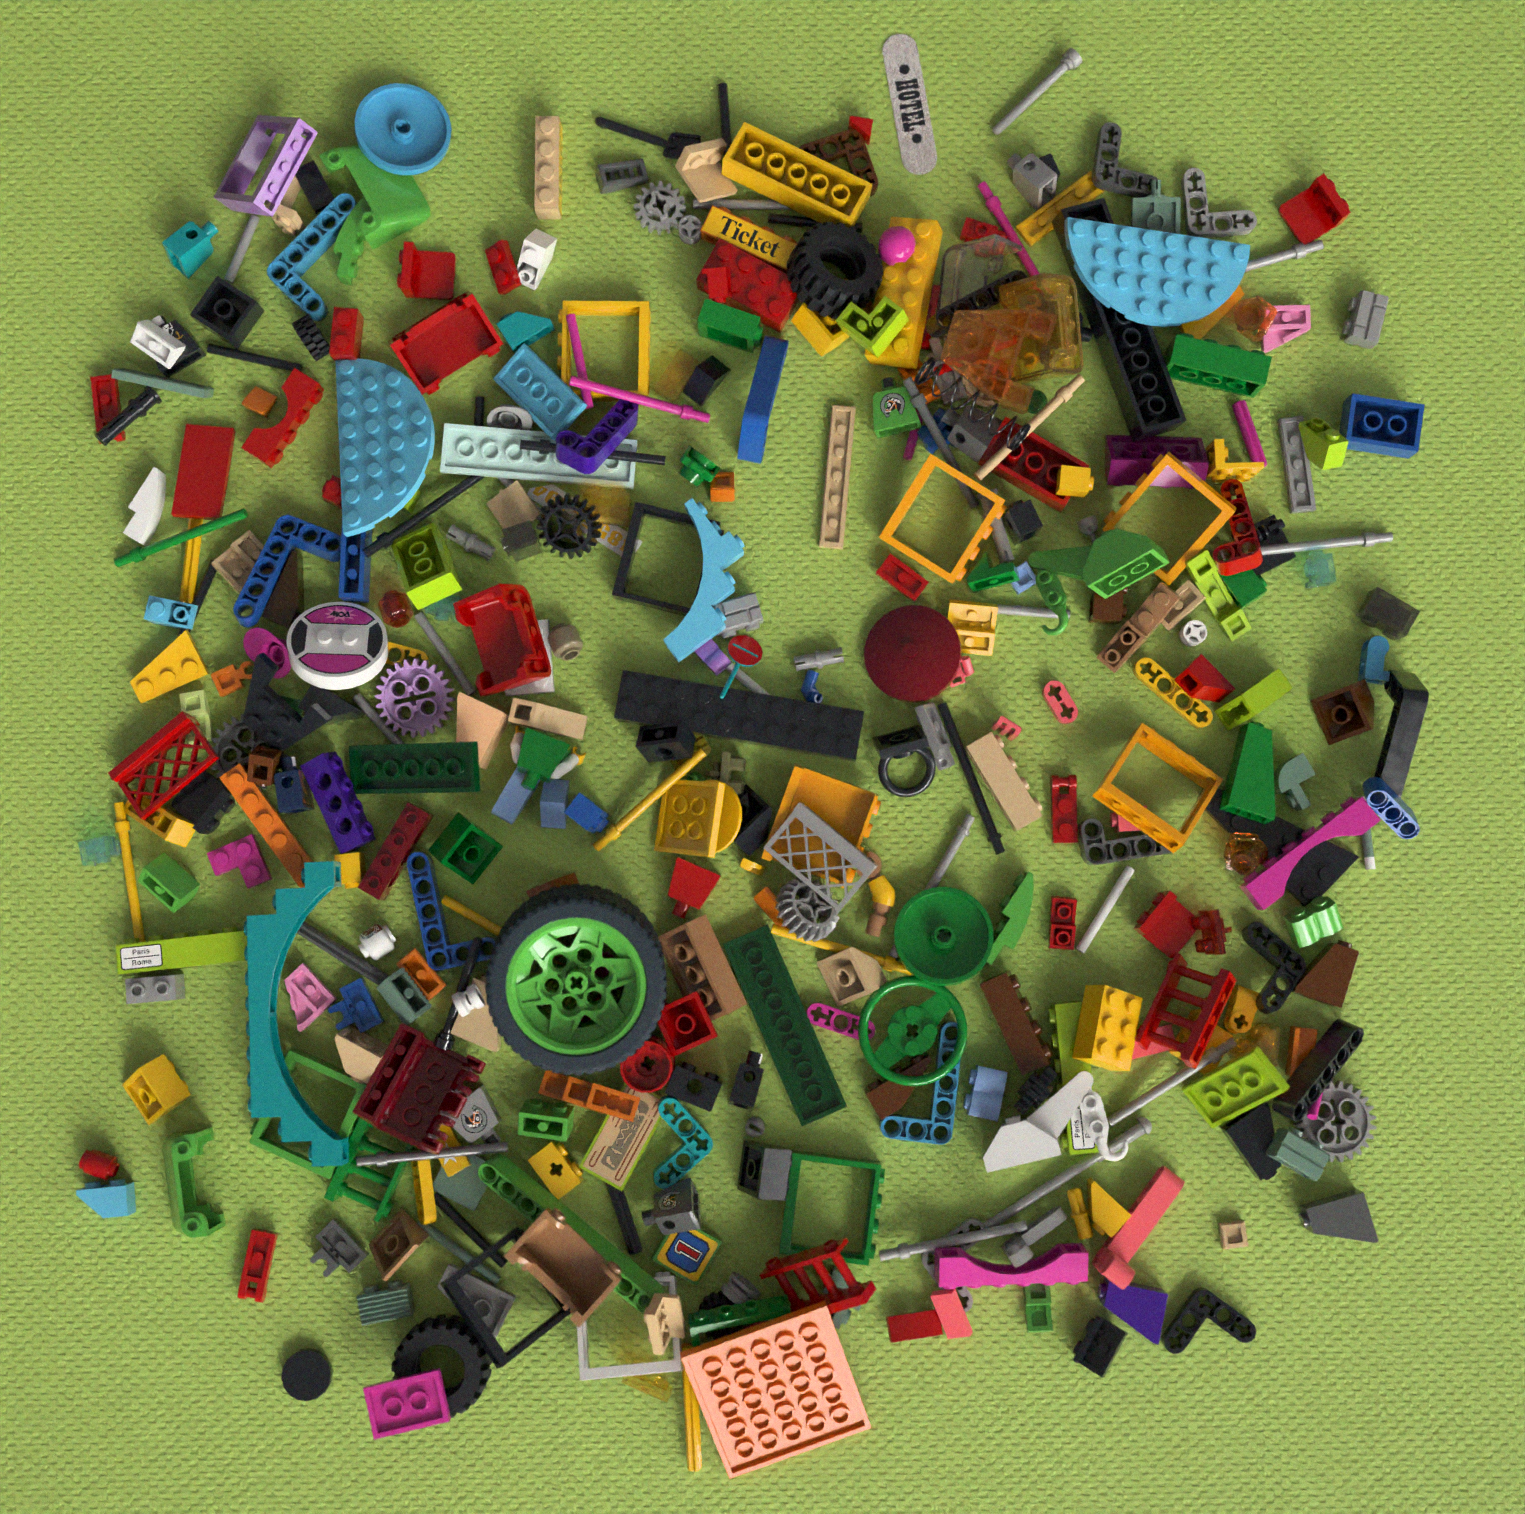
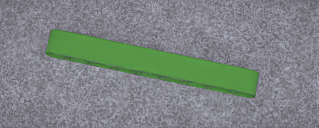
M495 1153L478 1168V1176L481 1181L532 1223L537 1220L545 1209H559L565 1215V1221L608 1262L612 1260L622 1269L620 1273L622 1280L613 1290L638 1311L644 1313L645 1308L649 1307L655 1293L664 1294L663 1286L506 1156L501 1153Z

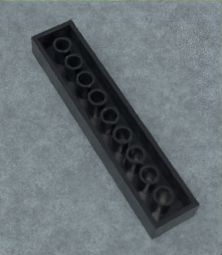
M1105 198L1061 209L1052 223L1132 442L1177 429L1187 420L1152 326L1126 319L1124 314L1112 307L1107 308L1097 300L1079 278L1073 267L1075 263L1070 250H1067L1064 233V221L1067 217L1114 224Z
M626 670L622 671L614 715L616 721L643 726L684 721L695 735L852 762L856 760L864 711L731 688L728 689L725 697L721 699L719 696L724 687Z

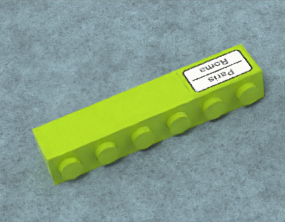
M237 927L222 928V933L213 934V930L197 931L198 936L189 937L188 932L173 934V939H164V935L149 936V941L139 942V938L124 939V944L115 945L118 975L246 961L244 950L247 946V936L244 934V931H238Z
M1083 1001L1051 1003L1052 1009H1048L1049 1023L1053 1024L1054 1034L1050 1035L1052 1049H1056L1057 1059H1053V1069L1059 1077V1083L1055 1084L1056 1092L1081 1071H1087L1092 1075L1091 1064L1072 1058ZM1079 1105L1066 1124L1064 1133L1060 1134L1062 1149L1066 1148V1152L1069 1155L1099 1152L1097 1145L1086 1131Z

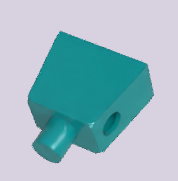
M192 221L186 223L162 242L170 263L189 279L212 255L214 249L210 239L218 233V230L210 221H207L201 228Z

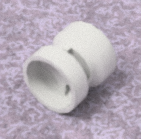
M476 984L468 986L464 992H457L452 995L454 1005L462 1017L470 1014L474 1008L480 1009L485 1006L484 998Z

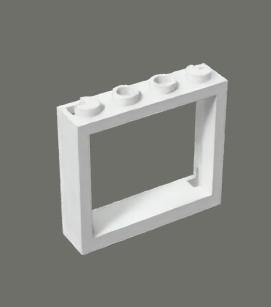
M670 1272L655 1273L654 1279L662 1286H669V1294L677 1295L676 1277L670 1276ZM587 1319L580 1327L577 1326L580 1380L683 1371V1363L680 1352H682L681 1338L672 1337L674 1360L590 1368Z

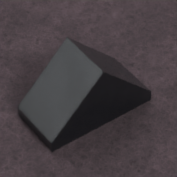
M711 355L696 366L683 390V394L702 407L731 369Z

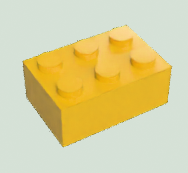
M1085 985L1072 1058L1107 1070L1130 1071L1143 998L1107 985Z

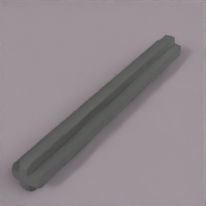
M305 921L299 928L297 934L378 986L389 977L386 973Z

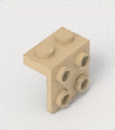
M295 176L272 217L276 225L284 233L292 237L299 235L306 228L298 213L292 209L301 189ZM266 200V208L268 209L271 203Z

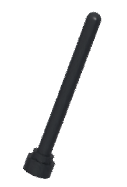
M475 937L472 941L455 993L464 992L468 987L483 942L480 937ZM453 1001L444 1028L439 1033H436L433 1042L436 1047L443 1050H451L455 1042L454 1035L450 1032L459 1012Z

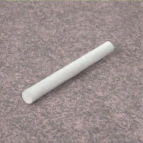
M1126 865L1076 947L1078 951L1086 952L1135 871L1133 868Z

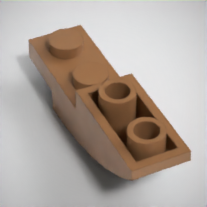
M1160 582L1096 658L1116 673L1166 618L1168 612L1181 597L1164 582Z

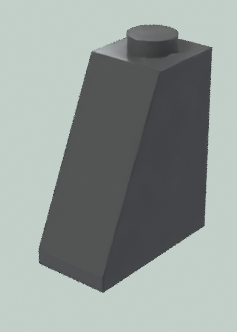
M1353 1189L1299 1205L1301 1225L1313 1234L1372 1243L1379 1242L1364 1192Z

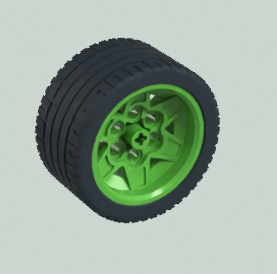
M579 883L569 886L565 884L558 888L555 886L549 888L548 891H541L539 895H534L527 902H523L519 909L512 913L497 936L488 963L485 980L487 982L485 994L487 995V1005H489L488 1011L493 1018L494 1026L498 1028L497 1032L501 1037L503 1036L504 1042L508 1046L510 1045L516 1054L519 1053L520 1057L525 1061H530V1064L536 1067L538 1065L546 1071L548 1069L552 1070L553 1073L559 1074L561 1072L564 1075H571V1073H575V1075H582L583 1073L593 1074L594 1071L601 1072L608 1067L616 1066L619 1062H624L628 1056L631 1057L635 1054L636 1050L644 1045L645 1040L650 1038L651 1032L657 1027V1022L662 1015L661 1010L664 1009L667 992L662 946L647 916L643 912L641 913L640 909L633 905L629 899H624L617 892L613 893L612 890L602 889L601 886L579 885ZM577 934L569 947L557 940V938L565 935ZM603 942L611 947L618 957H603ZM585 948L590 950L592 955L588 959H582L578 956V951ZM557 954H562L566 957L567 961L562 965L554 963L553 957ZM534 959H536L543 971L530 977V969ZM598 967H605L609 973L605 977H599L595 974V970ZM573 976H574L575 978L582 977L581 981H573V980H572V979H573ZM550 978H554L559 982V986L551 989L546 986L545 982ZM623 986L622 992L616 1001L610 991ZM594 990L598 991L601 994V998L596 1001L590 1000L587 996L588 993ZM571 996L577 1002L574 1006L570 1007L563 1003V999ZM550 1004L552 1006L551 1014L543 1009L541 1005ZM584 1015H587L592 1019L589 1021L580 1022Z

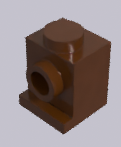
M257 745L249 754L247 781L254 782L258 786H271L275 782L274 774L278 773L279 758L282 750Z

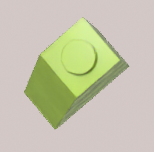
M1278 668L1214 712L1229 731L1260 713L1293 689V687Z

